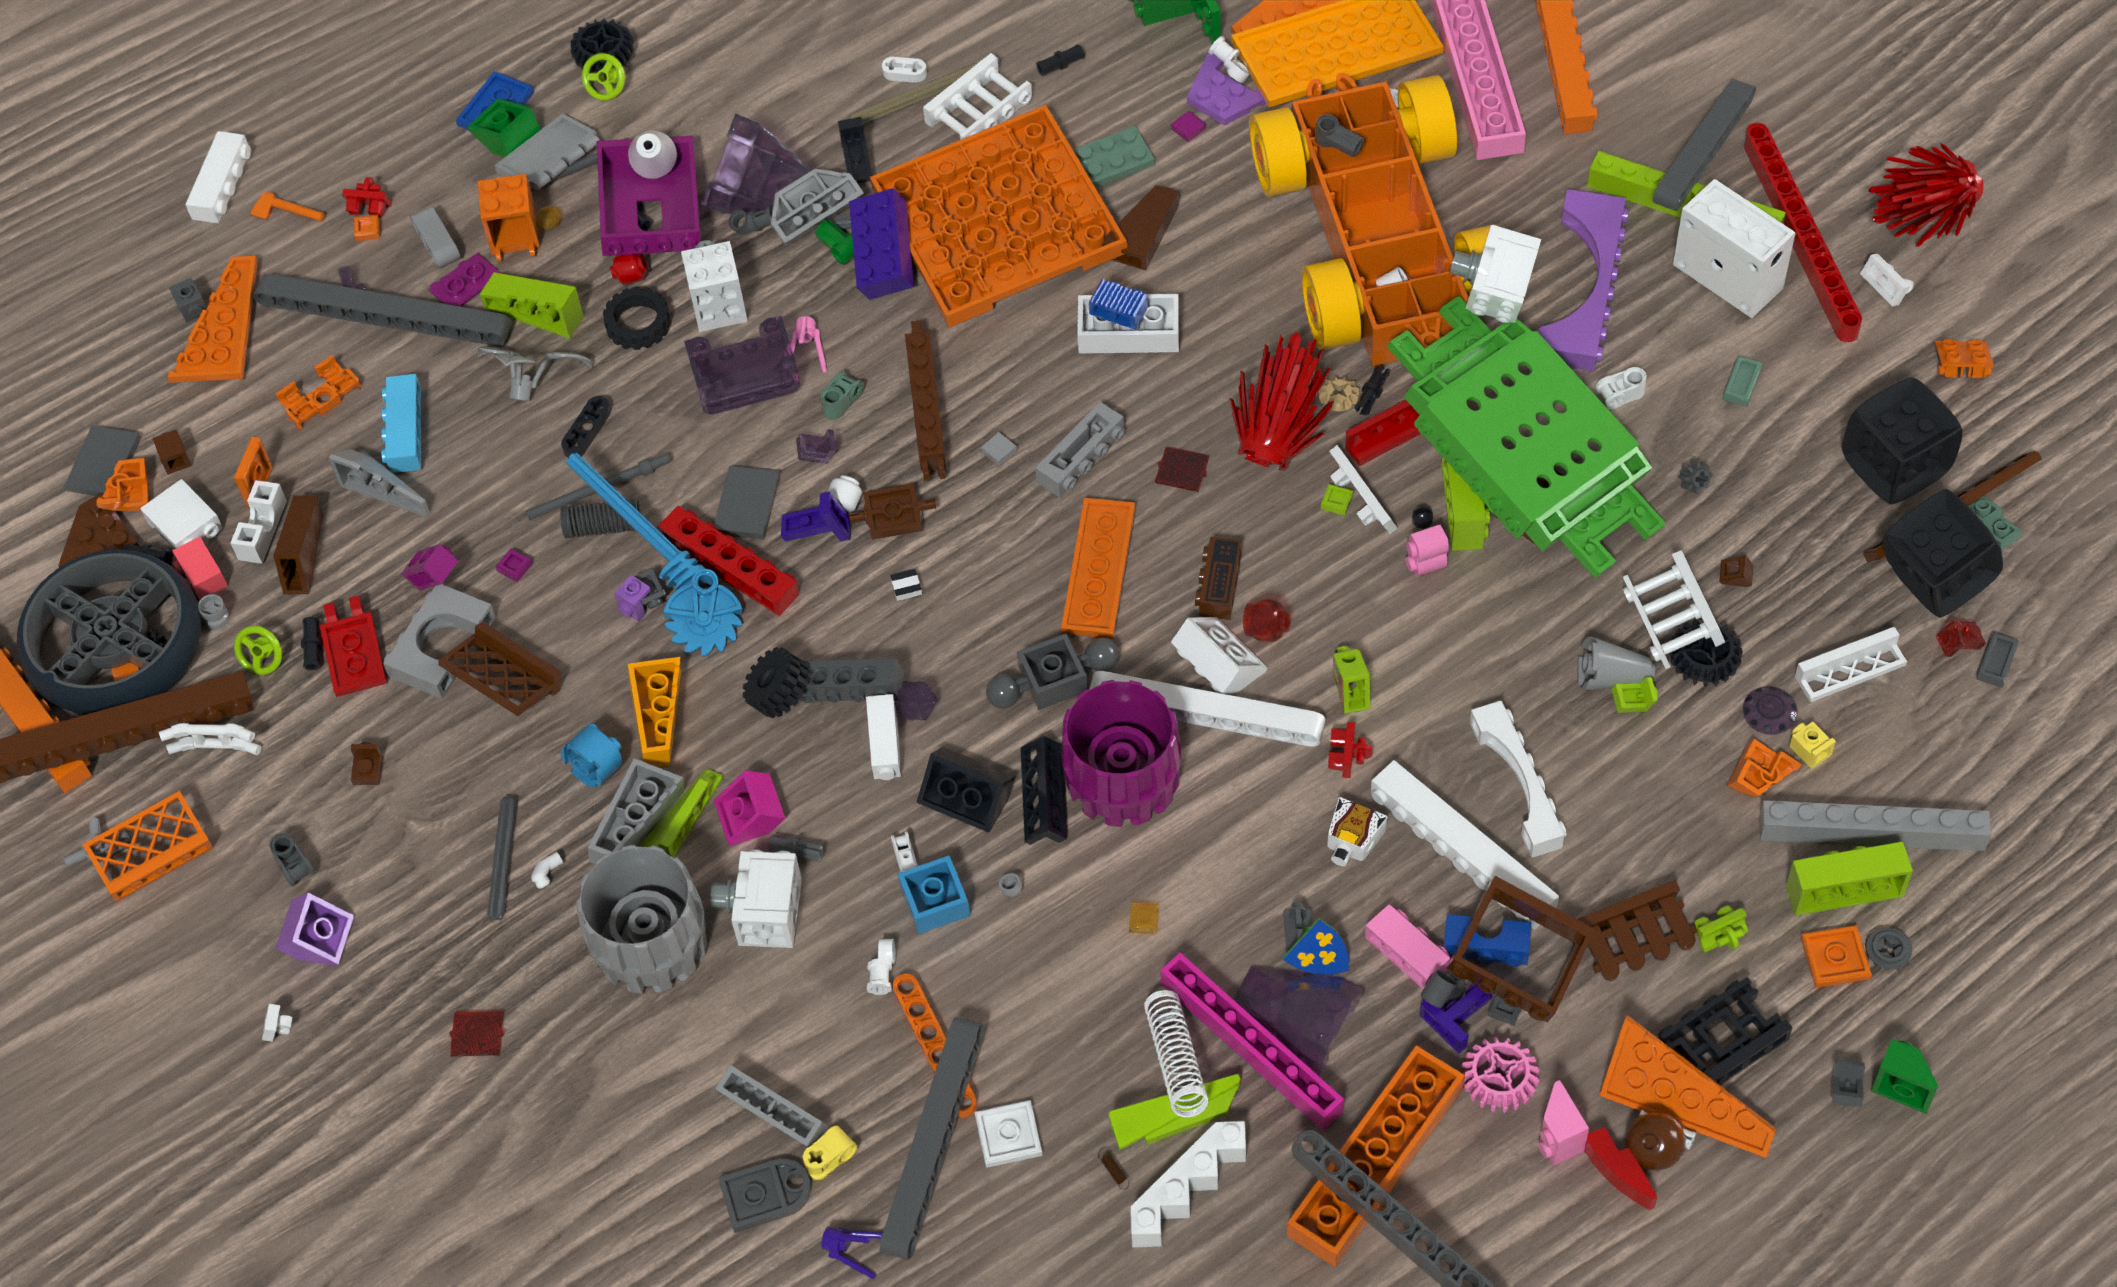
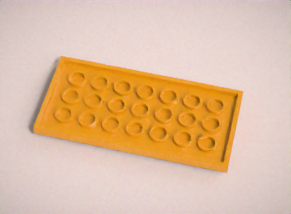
M1342 0L1231 35L1233 46L1240 51L1239 56L1269 108L1307 96V86L1311 79L1320 80L1322 91L1336 87V76L1339 73H1345L1356 81L1442 54L1444 51L1442 42L1416 0Z

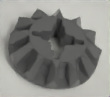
M1882 928L1874 931L1866 943L1867 958H1870L1875 966L1879 965L1886 971L1889 969L1899 970L1902 966L1908 964L1912 955V945L1908 937L1893 928ZM1884 943L1889 948L1895 949L1893 952V958L1889 955L1888 952H1882L1884 949Z

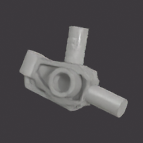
M92 818L88 821L90 837L83 841L82 844L101 834L100 820L98 818ZM126 829L119 833L118 842L127 843L130 840ZM100 843L91 848L95 856L106 858L110 845ZM82 844V849L63 858L68 867L86 858L88 861H91ZM115 846L113 853L123 849V847Z

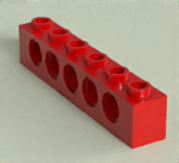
M677 506L658 525L659 532L679 551H688L690 559L695 558L699 565L712 570L717 577L776 615L780 616L799 596L797 581L790 573L781 572L771 561H764L758 557L751 548L742 547L732 536L724 535L710 522L705 523L700 520L693 511Z

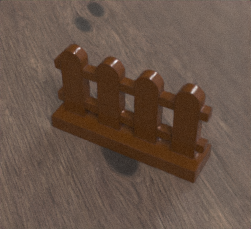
M1676 880L1577 919L1595 929L1587 946L1597 964L1593 966L1595 974L1601 972L1605 980L1613 981L1620 973L1619 964L1626 962L1631 970L1638 971L1645 964L1644 954L1651 952L1655 959L1663 961L1670 954L1669 944L1677 942L1682 950L1692 949L1696 941L1694 934L1697 933L1695 925L1689 927L1681 911L1685 905L1682 900L1676 901L1675 899L1680 891ZM1657 905H1658L1659 908H1660V909H1657V910H1655V911H1651V909H1650V908L1655 907V906H1657ZM1633 915L1634 919L1626 921L1625 918ZM1664 916L1672 932L1671 935L1664 937L1656 921L1657 918ZM1608 925L1609 929L1601 932L1600 928ZM1637 926L1647 943L1641 947L1638 946L1631 929ZM1614 937L1622 954L1614 957L1605 939Z

